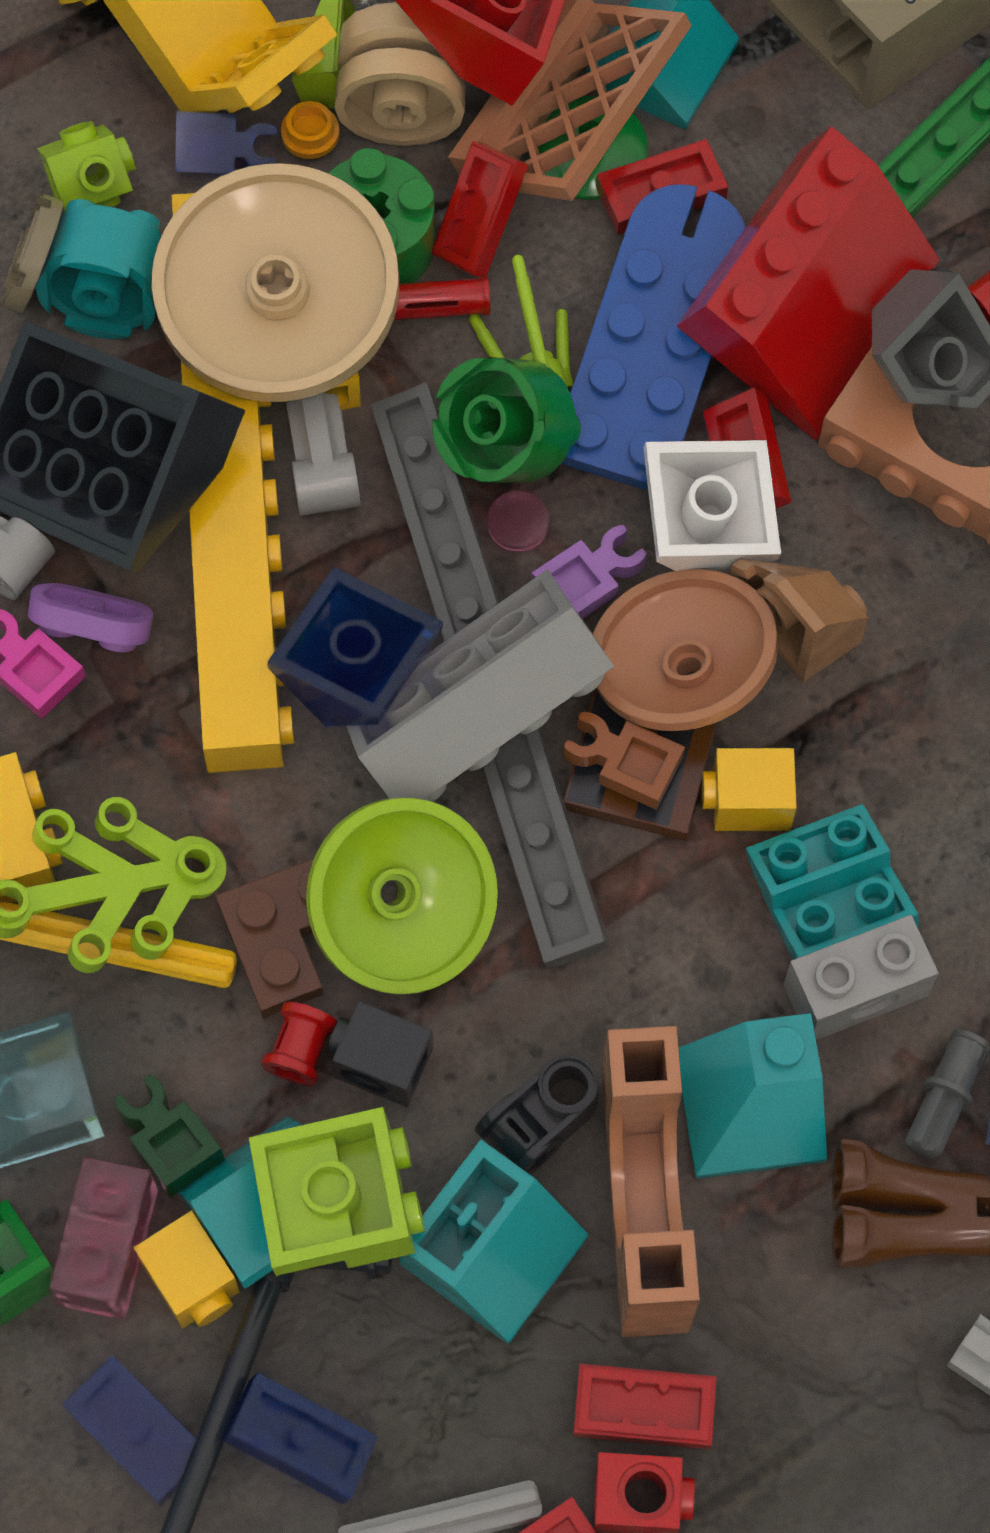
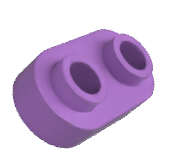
M44 583L31 589L28 618L33 623L39 625V629L46 635L61 638L76 635L97 640L99 645L107 650L130 652L136 648V645L149 641L153 611L148 606L134 600L68 584Z

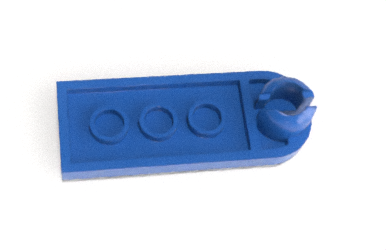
M676 184L659 188L644 197L632 212L570 393L575 407V414L581 423V434L575 445L571 446L561 464L648 491L643 450L645 442L685 440L712 355L681 331L677 325L745 229L744 221L737 209L719 194L712 191L708 192L693 238L682 234L694 208L697 192L696 186Z

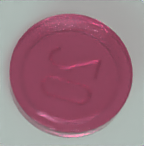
M524 491L505 493L492 503L488 511L487 526L489 534L496 544L506 550L515 552L530 550L539 545L547 534L549 525L547 508L538 497Z

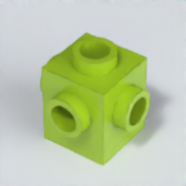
M93 121L72 125L59 133L61 140L37 148L54 198L64 201L63 212H65L67 204L76 199L88 200L96 205L114 207L121 202L120 195L133 191L127 173L135 171L136 167L129 146L123 136L115 139L114 134L104 125L95 127ZM95 163L92 169L86 171L91 164Z

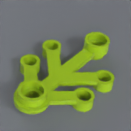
M122 797L108 798L101 804L96 814L95 828L104 839L109 841L123 840L155 860V862L133 865L76 832L73 819L65 811L59 809L46 810L40 814L33 828L32 838L35 845L43 852L49 854L59 853L93 874L27 888L13 880H0V897L9 896L19 904V909L10 912L0 908V938H12L21 934L26 929L31 915L105 900L89 927L75 934L68 949V959L75 969L83 973H94L105 965L111 952V940L139 894L167 887L153 915L144 916L138 921L130 939L131 946L137 955L148 960L158 959L167 952L174 937L173 927L189 900L209 897L223 883L226 876V861L220 849L211 841L197 836H187L174 841L138 820L135 807L127 799ZM109 812L121 814L126 820V825L120 827L111 825L107 821L105 814ZM47 824L57 825L63 830L65 836L60 839L50 838L44 833L43 826ZM193 858L200 861L205 866V871L196 873L189 870L185 864V859ZM146 929L155 930L161 935L163 943L160 945L148 944L143 939L141 932ZM85 942L94 944L100 951V957L95 959L86 958L80 953L78 945Z

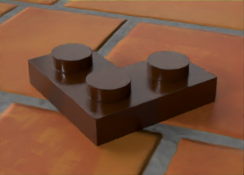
M314 858L215 895L262 1018L280 1012L285 1002L303 1003L324 995L321 982L302 938L313 933L307 913L306 894L309 872Z

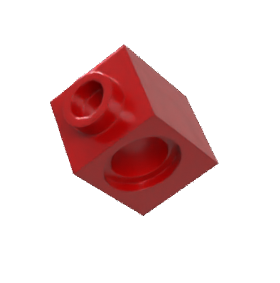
M599 1452L595 1476L593 1529L595 1532L678 1533L680 1530V1520L692 1521L694 1511L695 1480L691 1477H682L683 1458ZM638 1479L650 1480L661 1489L664 1503L655 1512L640 1513L628 1504L625 1497V1488L631 1482Z

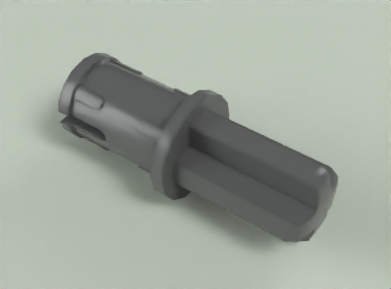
M957 1029L952 1032L943 1058L933 1077L926 1078L922 1085L926 1096L905 1140L906 1146L911 1151L918 1153L924 1158L934 1159L943 1153L961 1111L969 1110L974 1101L970 1093L986 1058L990 1054V1046H987L988 1042L970 1031Z

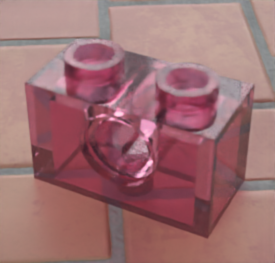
M84 1157L49 1288L59 1306L125 1320L140 1263L133 1247L146 1239L158 1191L150 1170Z

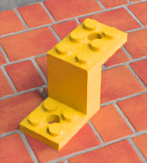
M97 0L58 1L61 5L82 1L85 6H88ZM103 0L182 114L205 112L209 116L219 110L227 109L229 113H233L244 107H250L252 111L264 107L281 93L282 90L278 86L280 81L291 72H294L295 75H300L318 64L325 57V53L321 48L337 36L325 15L276 22L262 0Z

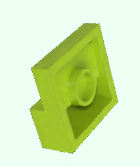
M384 1107L249 1137L270 1261L276 1276L340 1261H345L348 1268H353L416 1253L412 1235L425 1232L422 1211L417 1192L404 1193L399 1171L412 1167L408 1142L403 1127L391 1129Z

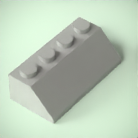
M547 569L343 712L342 716L358 758L389 798L406 797L434 802L443 794L447 783L467 769L475 771L487 765L498 754L499 747L517 734H528L540 728L550 718L552 710L572 696L581 697L593 691L603 681L604 674L612 669L614 665Z

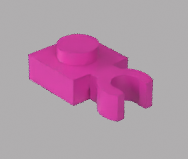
M0 609V627L6 631L4 637L0 639V662H2L0 664V684L42 720L86 677L84 668L39 628L24 640L21 637L17 621L13 615Z

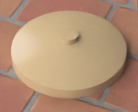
M283 163L262 164L242 168L220 176L203 186L182 204L166 226L158 243L152 269V293L158 319L168 343L184 365L196 376L209 385L237 397L254 401L286 402L308 398L328 391L348 380L371 360L384 342L394 321L399 298V270L395 247L384 221L370 202L356 189L344 181L314 168Z

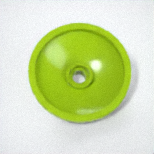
M406 797L383 799L367 804L346 816L331 830L319 847L312 862L307 883L306 903L309 923L314 938L326 958L349 979L362 986L384 993H419L438 987L453 979L481 951L490 934L496 915L498 898L497 878L485 843L473 827L461 816L440 804L428 800ZM393 880L398 887V894L392 902L386 904L381 898V889L386 882Z

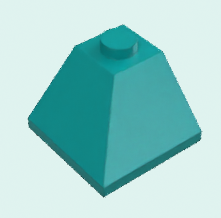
M811 1013L745 1021L678 1047L682 1103L695 1179L826 1162L823 1077Z

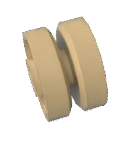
M396 2L375 4L356 11L342 24L337 61L340 69L336 81L334 109L344 126L354 134L376 143L411 146L428 144L445 138L461 125L465 113L466 85L464 80L458 76Z

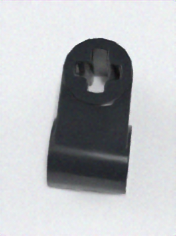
M573 1055L558 1056L549 1061L518 1090L505 1096L481 1118L474 1131L482 1139L490 1137L510 1161L531 1175L553 1156L562 1143L595 1114L598 1105L597 1074L591 1064L581 1057ZM573 1079L584 1085L587 1094L576 1104L564 1105L553 1099L550 1094L551 1089L561 1080Z

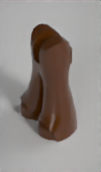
M840 1139L835 1154L832 1176V1208L839 1209L832 1226V1253L836 1268L867 1267L892 1259L926 1255L990 1257V1217H977V1214H990V1175L918 1166L893 1159L861 1141ZM869 1209L928 1211L936 1213L929 1215H902Z

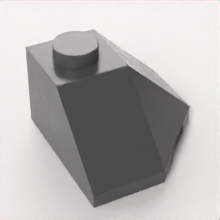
M910 269L872 309V355L901 402L977 409L990 395V325L959 273Z

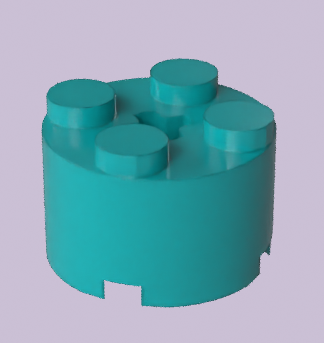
M84 199L70 201L66 206L65 212L60 216L54 239L36 284V295L40 304L48 313L53 305L57 310L66 315L64 325L88 336L103 339H123L130 337L132 329L144 325L145 331L152 325L156 314L152 293V269L157 246L162 236L160 233V221L153 214L143 210L127 212L114 207L96 205Z

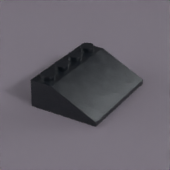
M24 321L0 383V512L11 517L20 518L41 531L128 571L138 573L223 469L246 410L78 341Z

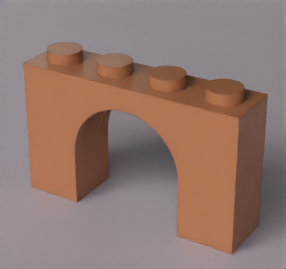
M871 347L824 417L818 446L826 450L829 457L836 463L847 468L856 467L878 479L880 484L890 493L898 497H910L932 509L936 517L952 527H964L986 539L990 546V466L968 467L958 465L932 451L922 440L914 424L913 410L917 404L900 401L873 357Z
M677 1026L608 1030L602 1068V1087L621 1337L687 1334L690 1332L700 1296L694 1230L683 1229L679 1193L677 1115L682 1096Z

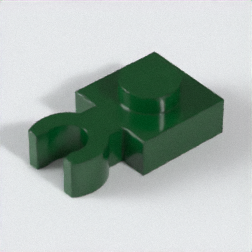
M148 1075L143 1080L152 1099L146 1106L141 1108L132 1107L122 1094L115 1097L114 1100L123 1123L129 1128L139 1131L129 1138L134 1151L167 1195L172 1197L223 1162L225 1158L221 1147L185 1101L168 1111L169 1102L161 1082L154 1076Z

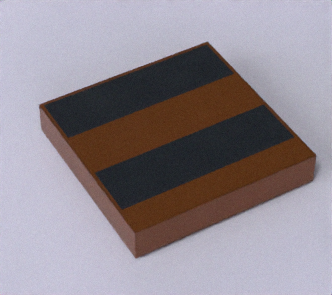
M595 688L588 712L602 718L609 732L619 736L627 720L615 713L604 702L597 688ZM717 722L708 726L682 731H663L640 726L685 747L684 756L657 810L598 784L603 766L595 764L588 767L573 765L564 797L567 811L686 841L701 786L702 771L706 767ZM583 732L579 745L589 746L594 743L595 739L591 734Z

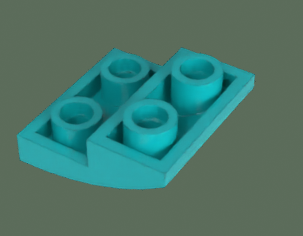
M863 804L746 848V856L759 889L793 960L909 915H912L918 928V912L890 866V849Z

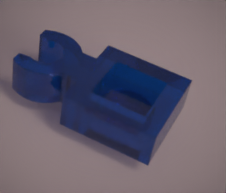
M177 111L174 173L225 175L234 171L235 158L244 159L250 166L276 164V158L259 157L253 150V142L258 136H276L277 127L268 123H259L251 126L246 132H235L236 114Z

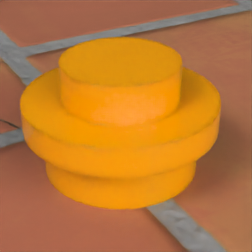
M304 101L296 104L289 110L281 124V138L284 146L290 153L303 159L323 157L330 153L339 141L340 132L337 118L326 106L319 102Z

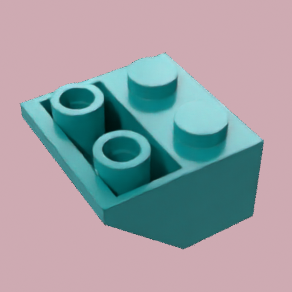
M480 1139L422 1215L425 1232L412 1235L416 1253L399 1258L402 1267L509 1345L586 1242L589 1234L534 1177Z

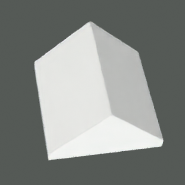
M767 440L645 442L643 450L656 562L674 571L706 569L729 574L731 565L741 558L763 562H772L779 559L781 547Z

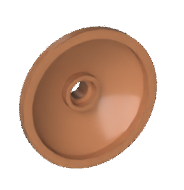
M687 569L667 572L649 578L635 585L616 599L602 615L594 630V637L614 665L612 669L604 674L603 681L596 688L604 702L615 713L627 721L649 729L682 731L708 726L733 715L753 700L762 690L773 672L778 655L779 639L770 607L764 598L749 584L734 576L718 571Z

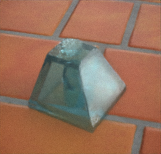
M70 1012L0 1032V1168L105 1137Z

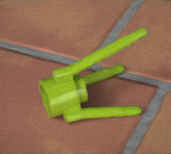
M515 255L512 258V264L531 352L520 359L540 361L546 364V366L560 376L569 392H571L574 383L570 372L568 313L565 309H559L556 312V359H554L552 352L545 350L524 258L521 255ZM471 315L469 323L488 356L505 358L480 316Z

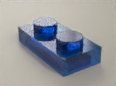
M112 1355L62 1406L161 1506L176 1491L195 1438Z
M257 1372L249 1379L222 1441L344 1504L353 1497L378 1436Z

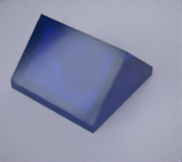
M333 567L268 660V669L325 727L378 725L442 630L443 621Z

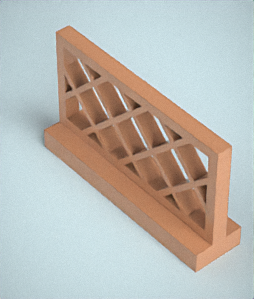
M565 0L545 63L518 100L511 106L491 95L448 156L459 175L461 173L472 141L485 143L518 160L524 153L529 151L531 159L524 162L528 164V168L519 193L573 201L692 25L686 13L594 3L593 0ZM606 25L621 27V29L605 36L609 31ZM656 31H662L658 39L638 49L636 48V41ZM627 46L629 53L599 67L598 60ZM590 66L591 72L575 79L582 68ZM635 70L627 83L607 92L606 84ZM597 89L598 97L572 110L569 109L568 103ZM559 108L561 115L545 123L552 111ZM605 114L598 126L577 135L575 128ZM567 133L568 141L541 154L539 153L538 146ZM575 158L562 178L546 176V171Z

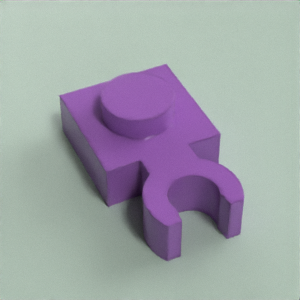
M618 525L604 534L601 547L593 553L580 540L531 573V580L548 569L581 618L584 619L618 596L619 585L613 579L614 577L629 578L642 571L646 564L647 553L642 548L629 557L617 555L614 549L626 542L628 531L624 525Z

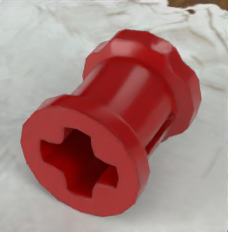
M285 1002L280 1011L284 1021L272 1053L264 1054L261 1065L265 1071L283 1080L303 1086H315L319 1077L315 1070L327 1035H332L338 1021L326 1012L312 1006L297 1002Z

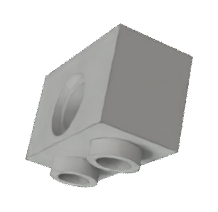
M912 915L790 961L783 986L797 1015L811 1013L815 1038L818 1040L928 997L939 972Z

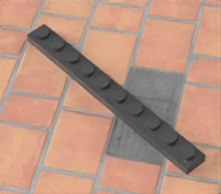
M425 382L371 404L443 640L446 641L501 601L461 476L444 462L435 445L432 434V419L438 420L439 407L434 391ZM541 727L528 734L519 733L500 746L498 754L483 769L543 962L552 969L611 946Z

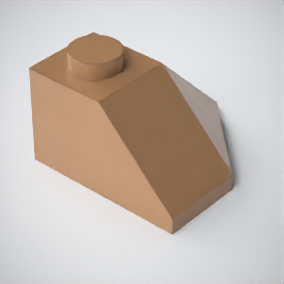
M742 558L731 565L729 575L749 584L769 605L778 631V654L802 683L862 642L869 618L866 606L862 598L851 586H841L830 571Z

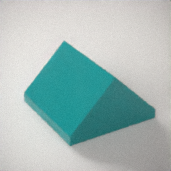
M631 0L628 7L686 13L692 25L637 105V108L686 130L738 46L739 37L709 0ZM615 26L611 33L621 29V27ZM656 31L636 41V48L638 49L658 39L662 31ZM627 46L598 60L599 67L629 53ZM590 67L588 68L585 74L591 72ZM635 70L606 84L607 92L627 83Z
M287 1116L261 1134L297 1127L303 1124ZM250 1142L225 1157L223 1162L177 1192L188 1210H192L217 1251L244 1289L273 1270Z

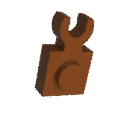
M581 712L578 717L577 728L591 734L595 741L589 746H580L575 742L567 740L563 749L564 758L576 766L588 767L595 764L603 766L598 784L657 810L684 756L685 747L629 721H626L620 735L617 736L609 732L602 718L593 713Z

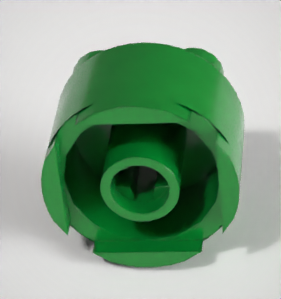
M374 148L358 150L350 159L334 167L328 174L356 189L376 209L384 221L395 247L399 270V284L414 283L426 272L433 259V254H431L435 243L433 189L425 177L406 161L393 156L383 155L382 152Z
M497 357L473 358L460 364L447 375L440 385L436 399H441L438 420L432 419V434L440 456L455 473L480 482L528 483L540 480L552 473L563 462L571 446L575 445L581 434V423L575 414L573 399L566 384L556 372L540 361Z

